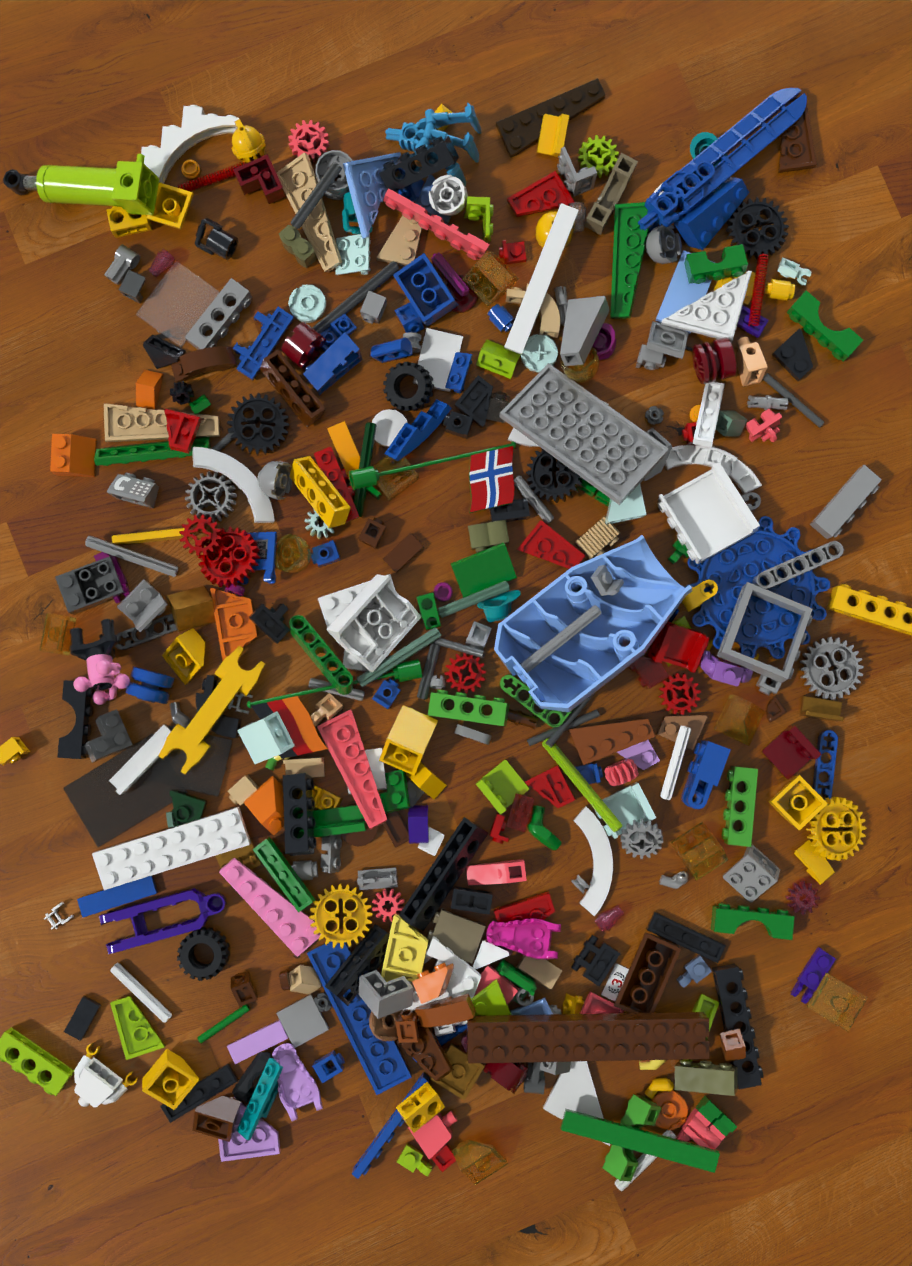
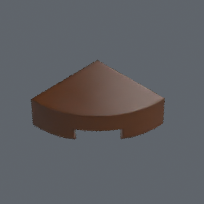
M774 696L769 701L766 708L767 719L770 723L787 712L777 696Z

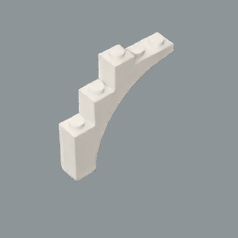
M198 105L184 106L181 128L176 125L163 126L161 148L154 145L142 147L141 154L145 156L144 164L160 178L159 182L164 184L175 162L188 149L210 137L234 133L237 129L234 121L239 120V118L234 115H227L225 117L212 113L205 115L203 108Z

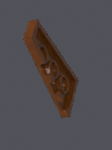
M799 93L787 105H785V107L790 105L793 101H795L804 93ZM807 103L802 116L782 133L778 173L815 168L817 165Z

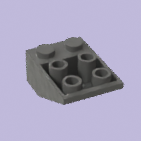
M110 556L55 577L67 611L73 615L91 609L124 593Z

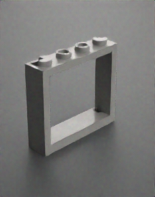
M747 582L741 588L717 656L783 683L790 679L794 673L792 666L794 661L796 662L800 656L798 649L800 644H803L807 635L804 633L806 626L808 627L812 621V608ZM751 595L801 615L782 670L731 650Z

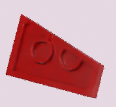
M556 171L507 198V202L516 217L557 209L561 203L567 206H572L575 203Z

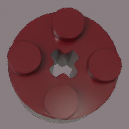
M302 322L292 330L294 334L291 338L287 336L281 350L300 368L304 369L311 360L314 362L320 356L319 350L325 344L326 339L311 326Z
M486 1063L483 1069L486 1074L489 1073L493 1080L508 1091L511 1090L513 1094H515L528 1074V1068L522 1063Z

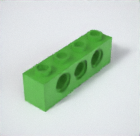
M437 689V693L431 692L428 715L506 727L509 703H505V699L495 697L493 701L486 700V696L481 695L468 698L466 693L456 692L455 696L448 695V691ZM448 700L454 701L455 706L452 710L446 708ZM468 702H471L474 707L471 713L465 711V705ZM486 705H490L493 709L492 714L486 716L483 712Z
M731 766V770L727 772L729 789H726L725 800L728 803L723 814L726 825L722 829V839L728 845L751 847L758 769ZM740 781H743L745 784V788L743 791L739 792L737 790V784ZM737 801H742L743 808L740 811L735 809ZM736 820H740L741 822V828L739 830H734L733 824Z

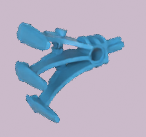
M467 103L465 112L434 113L433 109H428L425 111V118L420 119L416 124L404 122L402 130L388 128L385 133L387 140L399 141V145L403 150L416 152L415 149L423 144L426 147L432 143L431 141L440 136L442 138L449 136L454 146L463 148L478 163L479 152L474 142V137L469 132L464 136V139L436 129L449 124L467 122L472 125L478 134H481V126L474 111V106ZM431 152V156L434 159H438L437 154ZM457 162L445 168L447 175L460 179L466 187L465 176Z

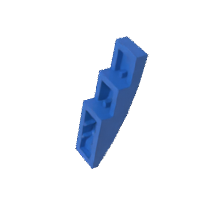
M436 399L427 413L421 411L412 425L404 424L384 454L396 461L405 457L428 438L452 408L448 404Z

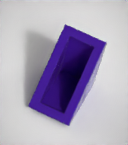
M414 805L408 809L409 844L429 843L428 805Z

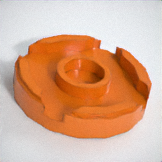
M675 1090L670 1092L658 1091L654 1098L651 1099V1101L662 1107L655 1125L667 1130L680 1128L685 1123L688 1114V1105L684 1097Z

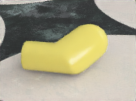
M639 1060V1069L656 1070L666 1060Z

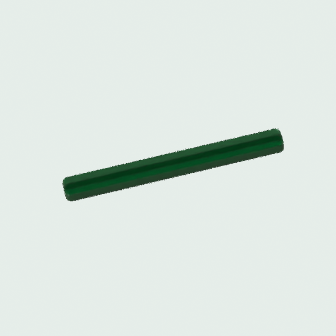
M368 422L365 425L359 469L371 466L377 427L375 423ZM367 487L355 490L354 504L359 517L363 516Z

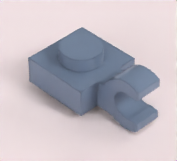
M697 955L683 966L686 972L676 980L684 988L692 979L698 983L712 971L702 957Z

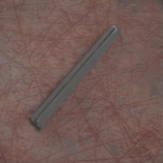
M395 261L390 262L312 328L319 334L328 329L333 321L343 314H347L363 301L368 291H375L399 271L398 264Z

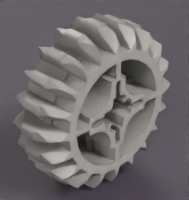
M210 471L207 472V477L200 473V480L194 477L193 479L196 483H189L188 485L192 489L185 491L190 495L185 497V500L190 502L186 506L188 509L193 508L190 513L192 515L197 514L199 519H201L202 514L205 515L206 520L212 517V523L215 522V517L219 521H222L221 515H224L226 518L229 517L226 511L233 512L234 509L230 505L237 504L236 501L232 500V498L237 497L236 493H231L236 489L234 486H230L232 481L230 479L226 480L225 475L219 477L217 472L212 477ZM209 483L220 484L219 487H214L213 489H208L205 485ZM199 490H201L203 496L199 500L200 503L197 504V495ZM225 490V501L223 505H221L219 499L220 496L223 494L222 492ZM206 491L209 494L214 495L213 497L216 503H214L210 500V498H208V494L206 493ZM211 505L217 508V510L212 512L202 510L204 507L207 508Z

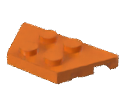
M210 588L222 661H224L238 646L244 648L258 638L257 626L248 618L254 612L253 603L250 598Z

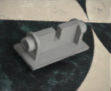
M341 834L322 837L321 850L328 851V854H321L320 868H322V872H339L341 866Z
M396 868L358 870L357 883L359 890L398 887Z

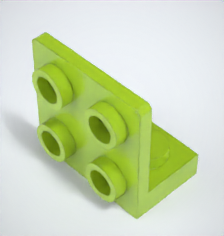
M467 196L464 218L472 221L482 219V240L486 243L490 242L491 235H493V223H491L493 205L490 204V197Z
M503 760L476 782L478 788L500 815L529 790V787L507 760Z

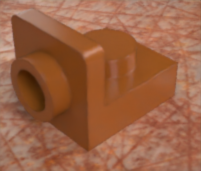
M408 1009L400 1011L395 1021L399 1043L419 1041L418 1016L415 1011Z

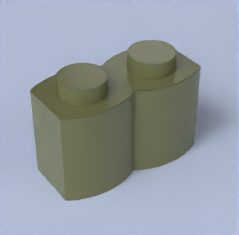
M287 225L279 233L284 248L289 253L295 255L297 262L301 266L308 268L317 260L313 246L310 242L301 238L299 231L295 227Z
M506 520L468 526L471 549L476 550V553L501 543L509 544Z

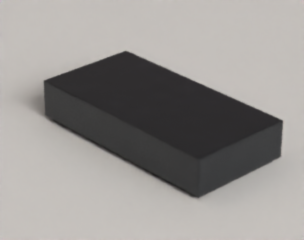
M84 995L64 1032L79 1041L83 1040L101 1004Z

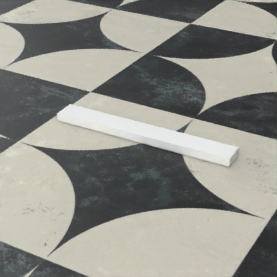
M560 204L504 346L505 349L523 354L578 215V209Z

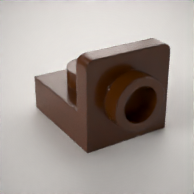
M249 971L238 973L231 977V991L239 1007L258 1000V995L250 981Z

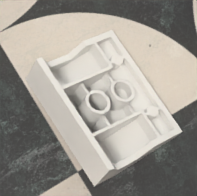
M378 574L326 629L345 650L372 673L421 618V615L412 604L400 596L391 586L390 577Z

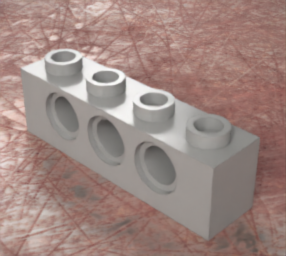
M231 278L185 336L186 340L198 350L216 347L218 340L227 334L229 326L239 319L243 308L246 309L250 305L252 298L250 292ZM231 300L236 301L234 306H227ZM219 315H224L222 321H216V318ZM207 330H213L210 336H204Z

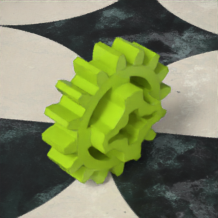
M595 135V140L589 137L587 143L583 142L582 148H579L578 154L580 156H578V162H581L580 169L594 166L599 178H601L602 173L608 176L609 170L612 171L618 160L619 152L615 151L617 145H611L612 139L605 141V136L599 139L598 135Z

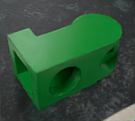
M433 592L417 596L426 631L441 627Z

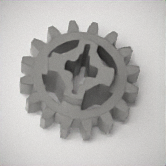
M643 819L640 820V823L633 820V825L627 823L626 829H622V835H620L622 849H626V854L632 852L633 858L637 855H640V859H643L644 855L651 858L650 853L656 855L657 849L662 848V830L658 829L657 824L651 825V820H648L647 823H644Z

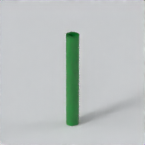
M243 1005L197 1037L199 1042L202 1044L250 1011L249 1005Z

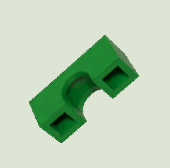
M743 244L724 247L721 256L722 262L720 263L711 262L707 258L706 251L687 254L684 265L689 284H701L713 279L718 281L725 277H739L745 274L748 262Z

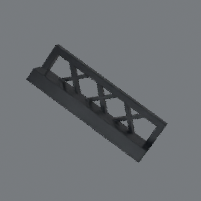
M374 924L365 938L362 939L325 985L329 991L347 1006L359 993V975L375 971L383 963L387 946L383 949V945L389 940V934ZM376 957L374 963L370 965L371 960ZM351 989L350 993L346 996V998L343 997L347 990Z

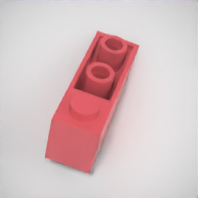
M524 859L468 865L466 867L468 886L527 881Z

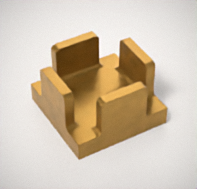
M451 1043L444 1052L454 1070L440 1081H435L432 1077L431 1080L465 1100L484 1069L485 1064L468 1063L467 1049L461 1045L457 1047Z

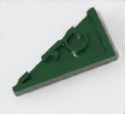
M173 789L170 790L169 794L172 797V812L175 818V826L203 817L207 800Z

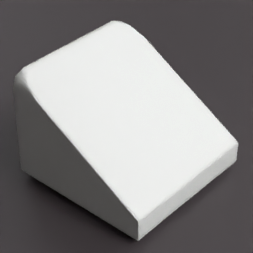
M428 827L429 843H419L417 848L435 856L445 835Z

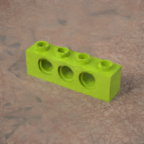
M12 1027L5 1031L0 1038V1061L7 1062L14 1071L26 1075L30 1082L42 1086L49 1095L57 1096L74 1073V1070ZM13 1048L18 1049L20 1053L19 1056H16L14 1054ZM29 1059L35 1061V1067L29 1064ZM45 1070L51 1072L52 1078H48L45 1075Z

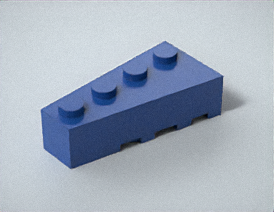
M728 178L692 211L680 216L679 220L674 222L687 246L700 250L705 249L749 194L745 183L739 178Z

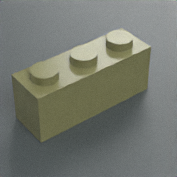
M690 1059L680 1060L675 1065V1090L735 1096L738 1091L737 1067L732 1066L731 1063L715 1065L711 1061L693 1063Z

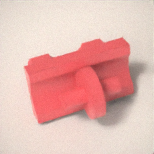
M767 409L760 416L764 421L761 425H759L755 418L747 422L746 428L750 433L749 440L751 442L760 437L763 442L768 439L771 442H775L777 440L776 434L780 432L777 426L780 425L782 416L780 413L775 415L772 410Z

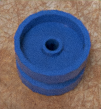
M133 667L130 676L135 680L141 681V684L131 682L126 688L125 693L148 702L167 704L170 694L160 690L159 687L172 688L175 678Z

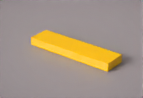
M185 529L113 535L112 543L127 545L181 539L184 536L179 534V531H184Z

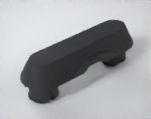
M259 1052L235 1085L232 1094L238 1101L243 1100L245 1103L250 1101L253 1095V1091L250 1090L252 1082L262 1073L268 1059L273 1058L270 1052Z

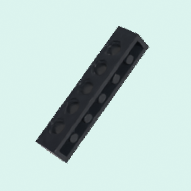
M464 817L399 916L411 926L424 931L489 833Z
M735 963L712 967L718 1002H720L719 1007L724 1032L736 1030L734 1029L735 1024L738 1021L743 1022L740 1031L743 1040L747 1042L746 1058L730 1061L732 1066L737 1067L738 1089L762 1085L763 1071L757 1062L760 1056L757 1046L754 1047L753 1039H756L754 1028L750 1027L749 1019H752L750 1008L746 1007L745 1000H748L746 989L742 987L741 980H744L743 971ZM734 982V983H735L734 989L731 990V991H728V990H727V985H728V983ZM733 1002H739L736 1010L730 1009ZM745 1061H750L748 1068H742V1064Z

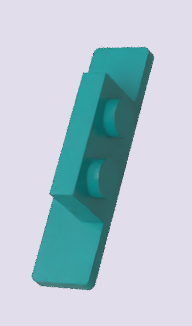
M274 1058L268 1059L237 1128V1131L246 1140H251L260 1118H267L277 1096V1080L283 1066Z

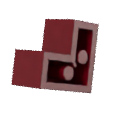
M268 154L233 169L244 195L262 188L269 204L286 197Z

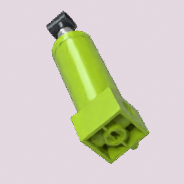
M137 154L136 162L118 161L117 168L43 165L38 170L37 176L21 174L17 170L12 169L5 173L3 182L18 195H24L30 190L38 191L40 198L47 203L122 207L129 214L154 215L160 178L144 164L145 156Z

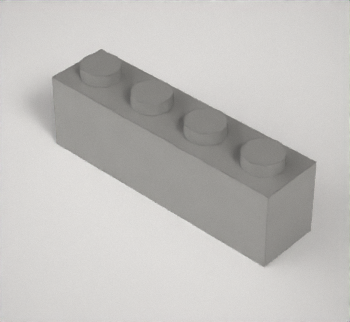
M861 466L810 525L826 539L837 537L843 530L841 526L845 522L849 523L855 516L853 512L857 508L861 509L866 504V497L869 494L873 495L880 486L878 484L882 479L867 466Z

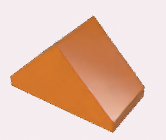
M149 370L143 371L136 382L137 407L156 410L164 376L163 373Z

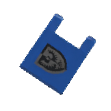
M277 532L248 533L251 534L257 542L256 546L260 549L257 552L260 559L255 560L259 565L252 568L254 571L266 570L263 578L264 582L274 584L276 582ZM244 577L243 584H248L249 579Z

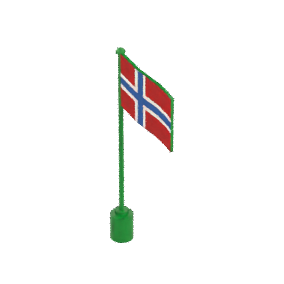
M512 441L511 444L379 473L373 466L349 471V480L352 489L357 490L377 485L379 476L470 456L469 482L471 507L469 513L513 503L515 487L512 459L513 449L516 448L517 444Z

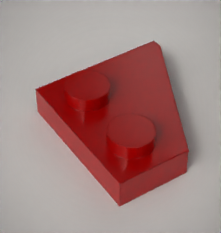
M165 409L166 426L169 434L168 441L171 450L189 454L202 421L201 418Z
M559 765L525 781L526 785L533 788L539 795L549 800L557 808L576 800Z

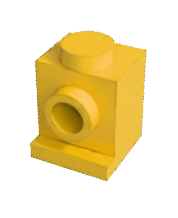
M11 737L0 746V764L2 766L7 763L13 764L21 758V754H28L30 750L19 737Z

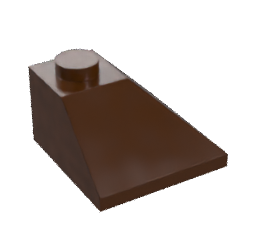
M220 1096L196 1107L192 1131L230 1142L240 1111L241 1101L234 1097Z

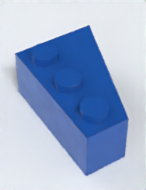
M344 332L314 363L305 368L304 378L320 396L363 360L360 349Z

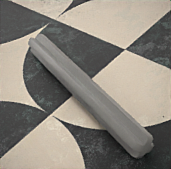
M88 536L85 541L87 547L173 577L178 573L179 567L102 539Z
M596 605L592 606L523 661L521 667L526 673H529L599 617L602 613Z

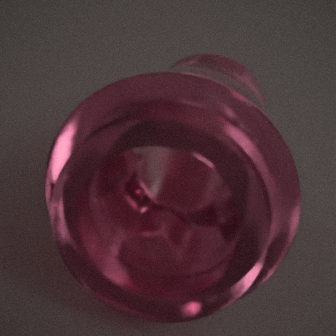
M163 248L161 252L158 251L148 270L155 277H158L174 264L175 258Z
M617 905L597 915L594 921L604 933L605 931H610L624 913Z

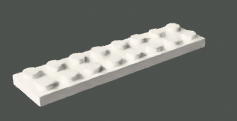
M236 807L92 853L103 889L107 890L251 844L240 808Z

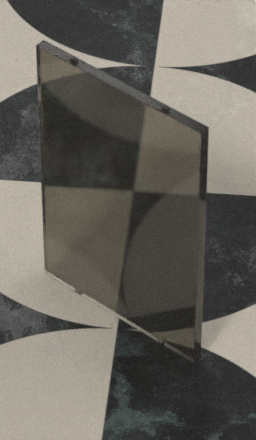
M154 734L149 735L63 788L97 847L102 846L172 803V797L169 794L170 790L188 793L167 757L164 759L159 758L125 794L119 795L116 792L117 788L109 782Z

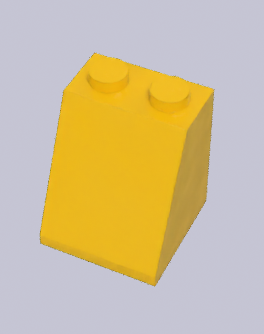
M403 705L387 737L379 761L415 776L438 720Z

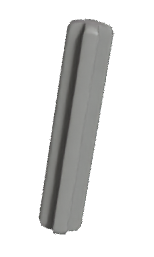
M517 476L514 479V485L527 498L546 524L550 523L554 516L538 496L533 493L534 491L522 476Z
M311 678L308 687L316 689L332 684ZM335 688L324 691L363 701L365 695L364 691L354 688L347 695L338 693Z

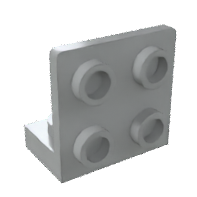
M562 147L560 156H558L559 163L557 168L560 175H563L566 180L564 183L568 192L571 191L572 196L575 197L594 189L597 176L595 167H585L576 173L566 148Z
M143 579L117 607L133 621L136 629L141 632L152 624V620L157 615L159 616L165 611L167 603L162 595Z
M751 844V847L746 848L743 858L723 874V879L752 903L778 881L781 869Z

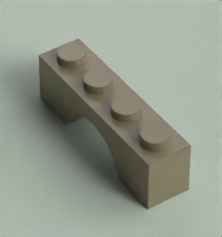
M623 153L620 154L601 195L586 218L584 227L599 235L602 234L615 210V204H618L636 170L637 160Z

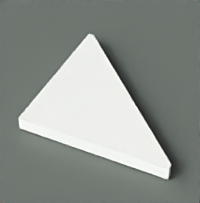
M747 271L742 276L731 280L717 290L708 293L694 303L662 319L661 324L716 339L727 337L732 343L752 271Z
M587 1061L571 1062L570 1072L559 1075L543 1105L544 1110L560 1119H563L565 1108L604 1119Z

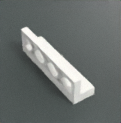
M165 724L109 780L117 788L116 792L119 795L125 794L160 758L158 755L171 732Z

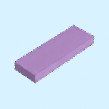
M280 1020L228 1044L227 1048L234 1063L237 1064L289 1037Z

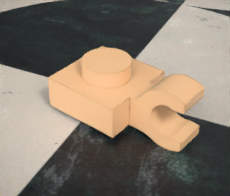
M330 693L316 704L315 708L317 711L310 716L314 726L316 727L324 717L330 720L343 709V705Z

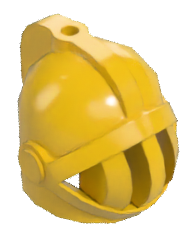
M240 119L234 121L237 129L232 136L233 147L231 149L233 154L244 163H249L262 157L266 146L263 135L254 127L243 126Z

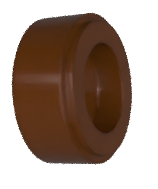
M280 971L279 977L282 990H290L289 971Z

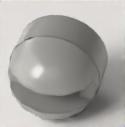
M434 675L430 682V688L445 689V678L440 675V679H437V675Z

